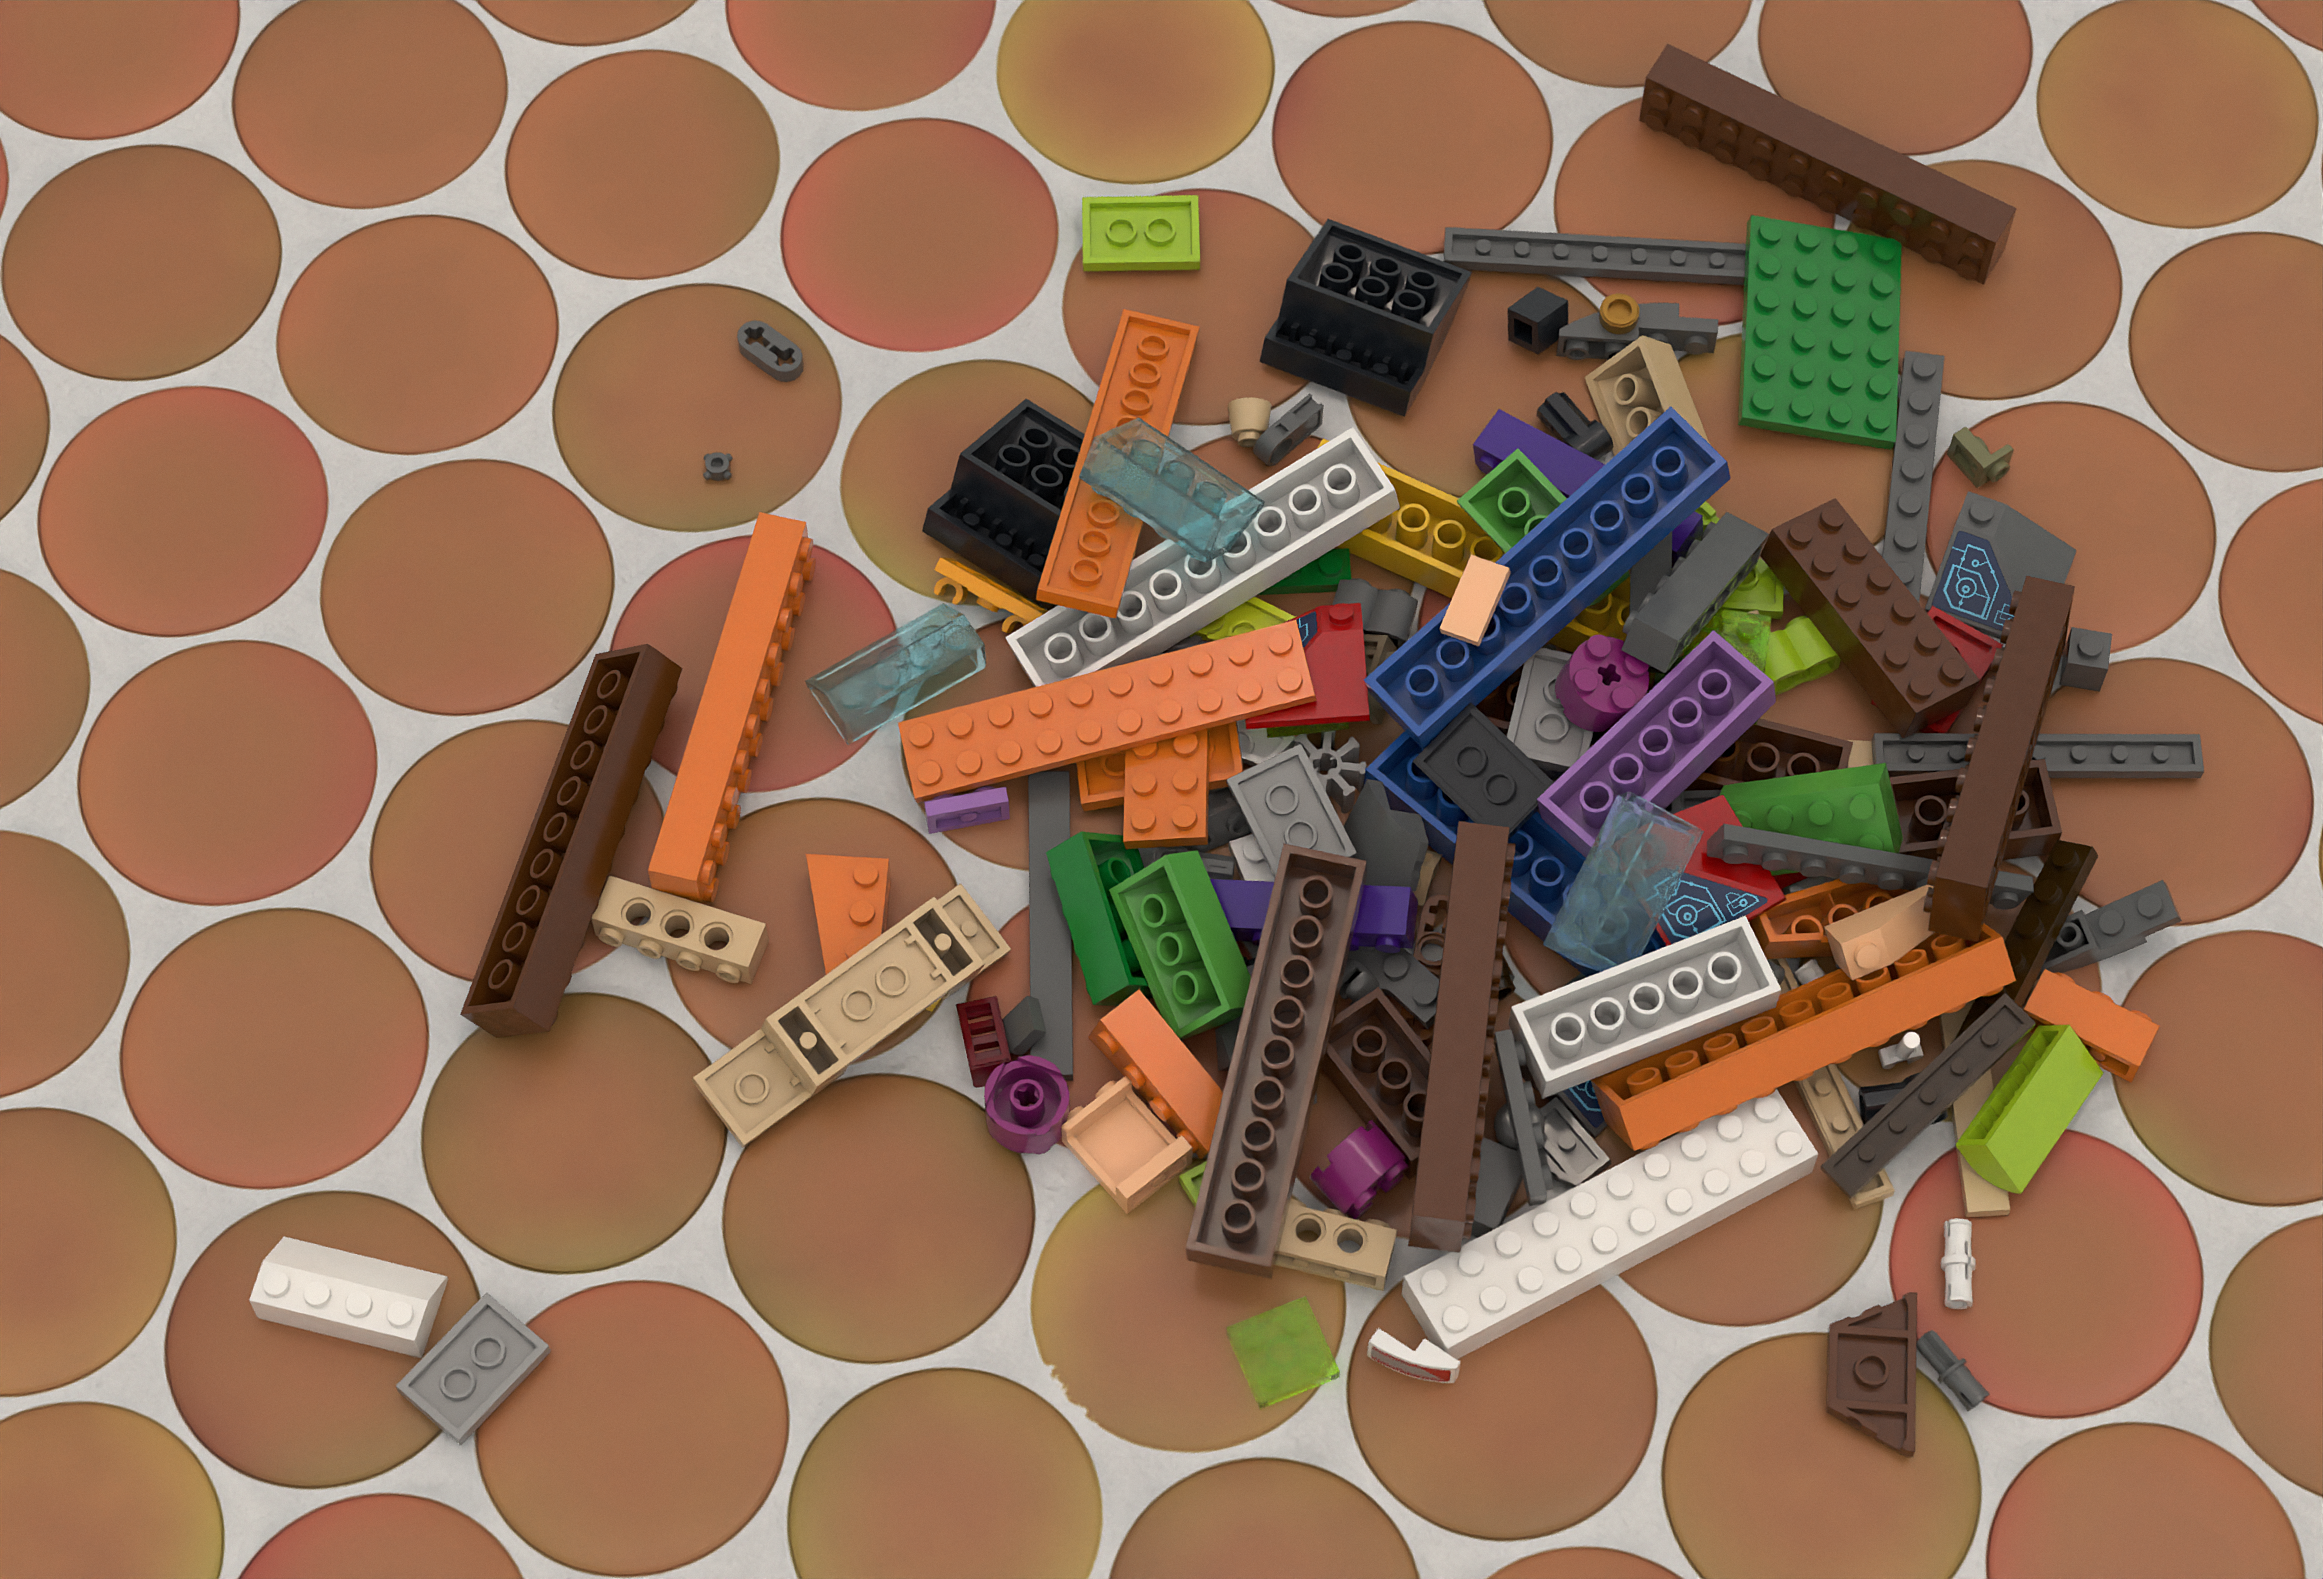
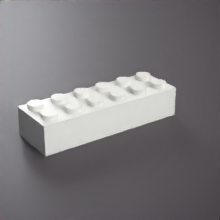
M1743 916L1511 1007L1508 1025L1512 1029L1515 1040H1522L1526 1064L1542 1098H1545L1775 1008L1781 988L1746 916Z

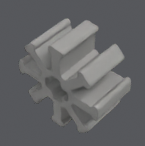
M1322 727L1320 749L1317 750L1307 739V733L1302 732L1295 737L1294 747L1302 744L1328 797L1332 796L1341 806V812L1347 813L1354 807L1355 789L1361 792L1364 787L1366 762L1362 761L1358 764L1360 744L1354 737H1350L1348 743L1334 751L1336 729L1333 727ZM1321 771H1328V774H1327V775H1323V774H1320V772H1321Z

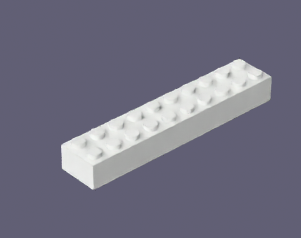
M1354 427L1134 559L1116 619L1058 605L1005 638L1034 687L1157 656L1398 510L1400 505L1396 490Z
M1776 1089L1769 1096L1752 1098L1739 1104L1731 1113L1714 1115L1699 1122V1125L1693 1130L1680 1132L1655 1147L1643 1151L1461 1246L1460 1253L1450 1252L1405 1275L1402 1296L1429 1341L1455 1359H1459L1812 1173L1818 1152Z

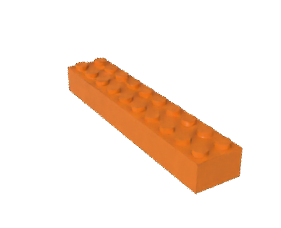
M759 512L648 868L652 889L707 905V902L713 903L716 898L719 879L715 878L719 865L724 866L726 864L730 849V842L726 841L729 830L737 828L741 813V806L737 805L740 793H747L750 786L752 770L748 769L751 757L757 758L761 750L763 735L759 731L762 721L768 722L771 717L773 698H770L772 688L773 685L779 687L782 681L784 663L781 662L783 652L784 650L790 651L793 645L795 628L791 627L794 616H801L803 612L805 593L802 590L805 581L811 582L815 572L816 558L811 557L813 539L808 538L807 523L804 521Z
M1985 923L1979 942L1935 932L1889 966L1855 980H1851L1840 968L1781 994L1775 1008L1591 1079V1083L1605 1123L1633 1151L1650 1149L1658 1145L1661 1139L1676 1132L1693 1130L1699 1125V1122L1714 1115H1725L1733 1112L1743 1102L1752 1098L1769 1096L1781 1085L1790 1081L1807 1079L1813 1075L1815 1070L1828 1064L1845 1062L1855 1052L1867 1047L1883 1045L1889 1041L1891 1036L1902 1031L1921 1028L1931 1018L1943 1013L1957 1012L1964 1008L1969 1001L1981 996L1995 995L2003 989V986L2016 981L2003 937Z

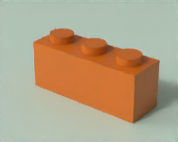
M2044 969L2023 1009L2036 1023L2035 1027L2030 1031L2031 1033H2034L2039 1025H2070L2099 1067L2131 1083L2160 1025L2152 1022L2151 1018L2146 1014L2136 1010L2129 1011L2115 1004L2106 994L2098 991L2091 992L2077 985L2066 974L2053 973L2047 969Z

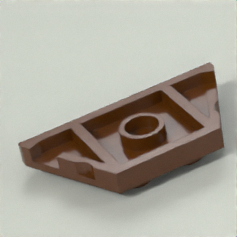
M1915 1292L1903 1295L1902 1299L1880 1307V1305L1864 1310L1857 1317H1846L1831 1323L1828 1328L1826 1412L1906 1457H1913L1915 1453L1917 1293Z

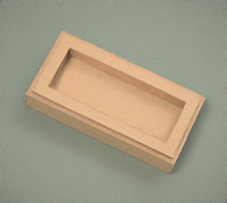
M1471 555L1440 625V632L1480 646L1511 574L1510 568Z

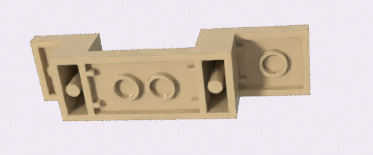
M960 883L940 899L931 898L765 1019L761 1029L693 1077L692 1082L743 1148L842 1076L848 1066L938 999L942 998L943 1001L1007 955L1011 948Z

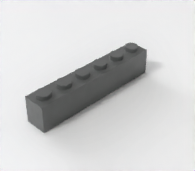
M1728 512L1716 524L1710 522L1701 539L1693 541L1685 558L1680 556L1676 561L1670 576L1665 574L1658 583L1654 594L1649 592L1646 595L1639 611L1633 610L1622 630V632L1627 634L1622 651L1666 673L1757 565L1769 533Z

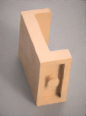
M1125 1076L1117 1083L1110 1081L1097 1092L1096 1099L1085 1108L1078 1106L1069 1112L1067 1122L1061 1126L1062 1142L1128 1214L1192 1164L1193 1147L1182 1135L1176 1139L1133 1092L1132 1082Z

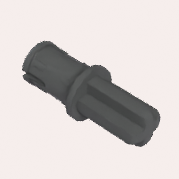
M1931 1330L1918 1339L1916 1347L1940 1375L1937 1379L1939 1383L1944 1382L1958 1397L1968 1412L1989 1396V1392L1985 1390L1964 1365L1967 1361L1964 1358L1959 1360L1935 1331Z

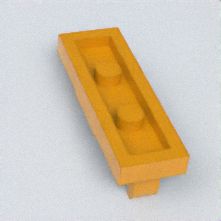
M940 557L934 569L946 576L936 583L934 588L935 594L943 596L947 587L952 584L956 589V595L952 600V603L955 605H962L966 601L969 591L978 596L976 603L995 613H998L999 609H1005L1013 613L1014 615L1007 617L1003 622L1002 631L1006 633H1011L1016 623L1021 622L1025 626L1048 612L1043 607L953 558Z

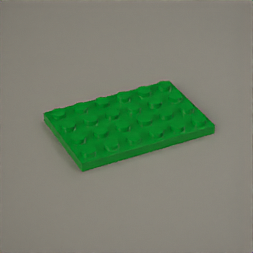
M1755 215L1750 216L1746 232L1738 425L1892 450L1896 443L1902 254V244L1895 239Z

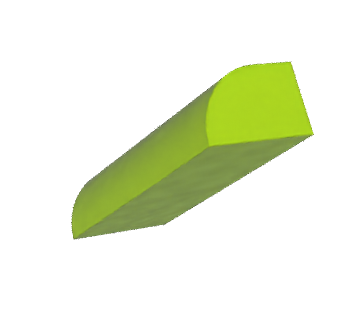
M2039 1025L1955 1144L1974 1171L2000 1189L2019 1194L2023 1192L2104 1074L2070 1025Z

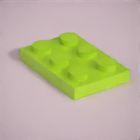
M1198 195L1082 197L1083 271L1200 270Z

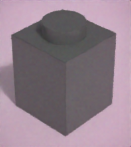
M2071 627L2063 651L2059 685L2100 692L2108 671L2112 634Z

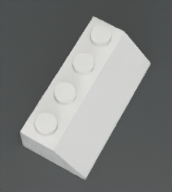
M283 1237L263 1260L249 1301L257 1318L422 1358L448 1282V1277Z

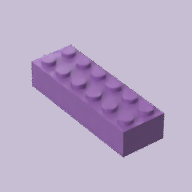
M1713 630L1537 798L1541 818L1601 871L1614 858L1608 846L1638 828L1651 823L1776 702L1774 682Z

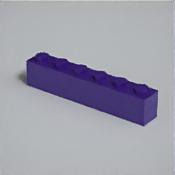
M1498 409L1473 443L1475 464L1486 475L1518 448L1566 498L1571 496L1605 465ZM1695 511L1672 531V569L1680 556L1685 558L1695 539L1700 540L1704 533L1703 515Z
M1210 879L1235 940L1252 942L1254 945L1259 946L1274 882ZM1365 885L1350 951L1358 950L1359 946L1375 947L1376 950L1386 953H1397L1401 948L1413 949L1418 900L1411 887Z

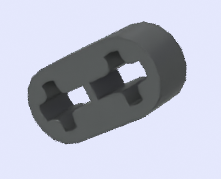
M753 320L741 326L737 335L740 353L747 360L781 382L793 381L801 375L804 367L801 349L796 344L762 321ZM760 336L762 337L763 345L758 342L749 345L748 339L750 337L755 340ZM778 357L784 361L791 357L793 364L784 363L779 366Z

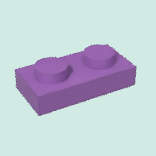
M985 786L976 789L973 793L958 796L944 794L935 797L932 801L924 802L929 834L1010 819L1006 787L995 788Z

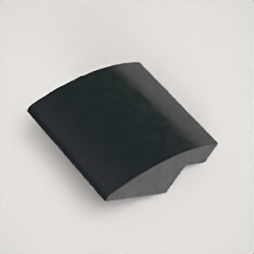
M1327 219L1287 278L1279 317L1264 338L1259 362L1405 417L1422 388L1444 343L1471 279L1472 272Z
M1023 400L960 453L951 489L928 508L922 532L1048 611L1058 605L1036 600L1037 589L1085 434L1030 400Z

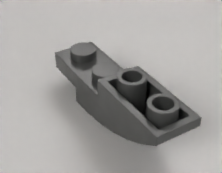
M1679 303L1638 304L1640 311L1636 327L1626 334H1613L1602 327L1599 321V312L1578 319L1559 330L1556 356L1568 357L1573 360H1583L1586 358L1609 360L1642 335L1671 344L1674 351H1686L1694 355L1714 353L1718 335V319L1679 317Z
M2161 880L2090 913L2085 914L2080 910L2069 915L2036 980L2040 979L2044 969L2053 973H2064L2126 952L2147 943L2145 937L2182 921L2167 884Z

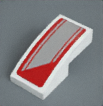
M1378 1328L1368 1344V1357L1399 1373L1422 1380L1442 1383H1454L1459 1375L1461 1362L1425 1338L1414 1352Z

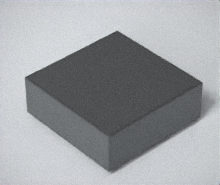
M1026 996L1002 1019L1009 1052L1022 1056L1046 1033L1039 999Z

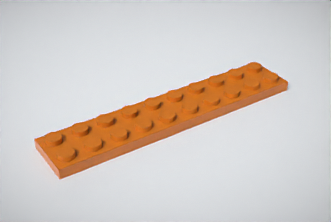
M1123 309L1038 585L1036 600L1116 619L1196 346L1200 326Z
M1296 620L898 722L914 798L917 803L932 800L940 795L960 793L1317 700Z

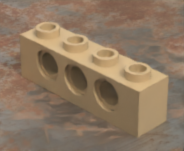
M609 876L599 899L598 907L591 918L595 935L608 945L619 947L624 944L634 947L647 957L659 959L662 956L675 960L680 966L688 970L699 971L701 968L711 971L720 979L730 983L743 981L752 984L769 942L765 923L613 876ZM637 917L649 918V921L644 925L635 926L630 924ZM676 929L689 931L680 938L669 936ZM716 941L728 943L720 950L708 948L710 944Z
M1291 1199L1275 1265L1384 1291L1395 1248L1397 1230L1390 1228L1387 1223L1380 1220L1367 1219L1365 1222L1348 1218L1347 1214L1343 1215L1341 1211L1336 1209L1319 1211L1307 1208L1301 1201ZM1310 1230L1315 1232L1319 1238L1314 1242H1303L1297 1237V1234ZM1349 1240L1356 1242L1360 1249L1356 1252L1348 1253L1340 1249L1338 1245Z

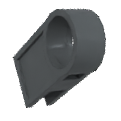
M1309 393L1262 433L1254 445L1253 453L1267 466H1273L1280 462L1322 425L1324 405L1315 402Z

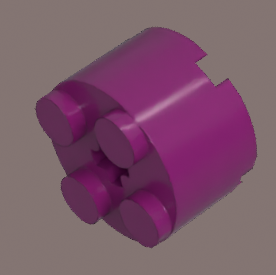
M1600 634L1593 635L1574 651L1559 672L1555 682L1556 698L1560 699L1564 707L1563 713L1576 726L1591 732L1606 731L1612 728L1646 695L1649 687V664L1622 651L1624 641Z
M1026 1055L1017 1057L1018 1060L1007 1064L1004 1062L996 1067L985 1085L984 1101L988 1130L998 1143L1011 1151L1044 1154L1062 1138L1061 1126L1067 1122L1070 1112L1069 1089L1061 1071L1052 1062L1038 1056Z
M1371 1120L1368 1121L1366 1129L1360 1126L1326 1156L1331 1164L1323 1171L1317 1166L1310 1175V1179L1343 1215H1350L1353 1219L1357 1220L1373 1205L1372 1200L1377 1195L1376 1192L1379 1189H1382L1385 1193L1392 1190L1404 1178L1402 1173L1409 1166L1405 1162V1155Z

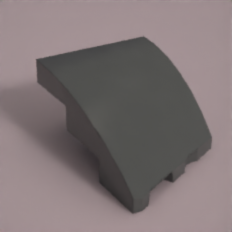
M1367 779L1344 825V829L1357 852L1354 858L1367 861L1365 885L1411 887L1413 891H1416L1421 866L1429 844L1422 817L1419 814L1390 810L1383 782Z

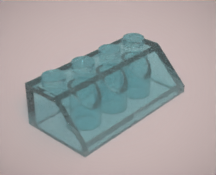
M1136 418L1094 437L1079 478L1089 484L1097 494L1110 498L1123 507V510L1128 515L1141 519L1154 528L1159 536L1172 540L1185 549L1190 557L1204 563L1227 553L1262 510L1265 501L1140 418Z
M943 603L805 680V682L846 744L849 745L986 668L985 644L964 614Z
M1631 791L1617 795L1543 945L1579 965L1600 972L1640 957L1704 831Z

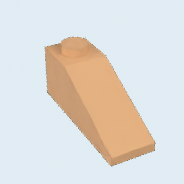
M1922 886L1824 926L1835 963L1851 980H1855L1893 964L1935 933L1928 931L1930 913L1923 912L1928 888H1934V886Z

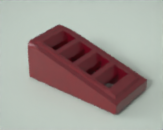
M997 995L956 1004L973 1086L976 1088L986 1085L989 1076L996 1067L1004 1062L1005 1064L1011 1062ZM989 1015L993 1016V1019L968 1023V1020ZM991 1031H996V1033H991V1034H987V1035L977 1036V1037H973V1038L971 1037V1036H973V1035H978V1034H982V1033H987V1032H991ZM994 1047H999V1049H994V1050L985 1051V1052H980V1053H976V1054H975V1051H980V1050L990 1049V1048H994Z

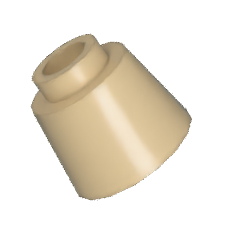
M1240 398L1228 404L1232 437L1238 440L1240 446L1254 447L1262 433L1268 429L1271 403L1260 398Z

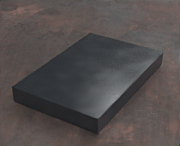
M1471 702L1413 760L1475 823L1509 827L1508 840L1539 810L1537 798L1554 783Z

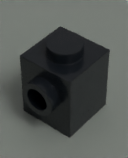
M1536 287L1507 308L1508 341L1538 355L1557 342L1559 330L1569 324L1568 300L1540 287Z

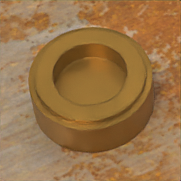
M1616 293L1609 295L1602 301L1600 306V324L1605 330L1613 334H1626L1632 331L1638 323L1640 311L1638 303L1626 294Z

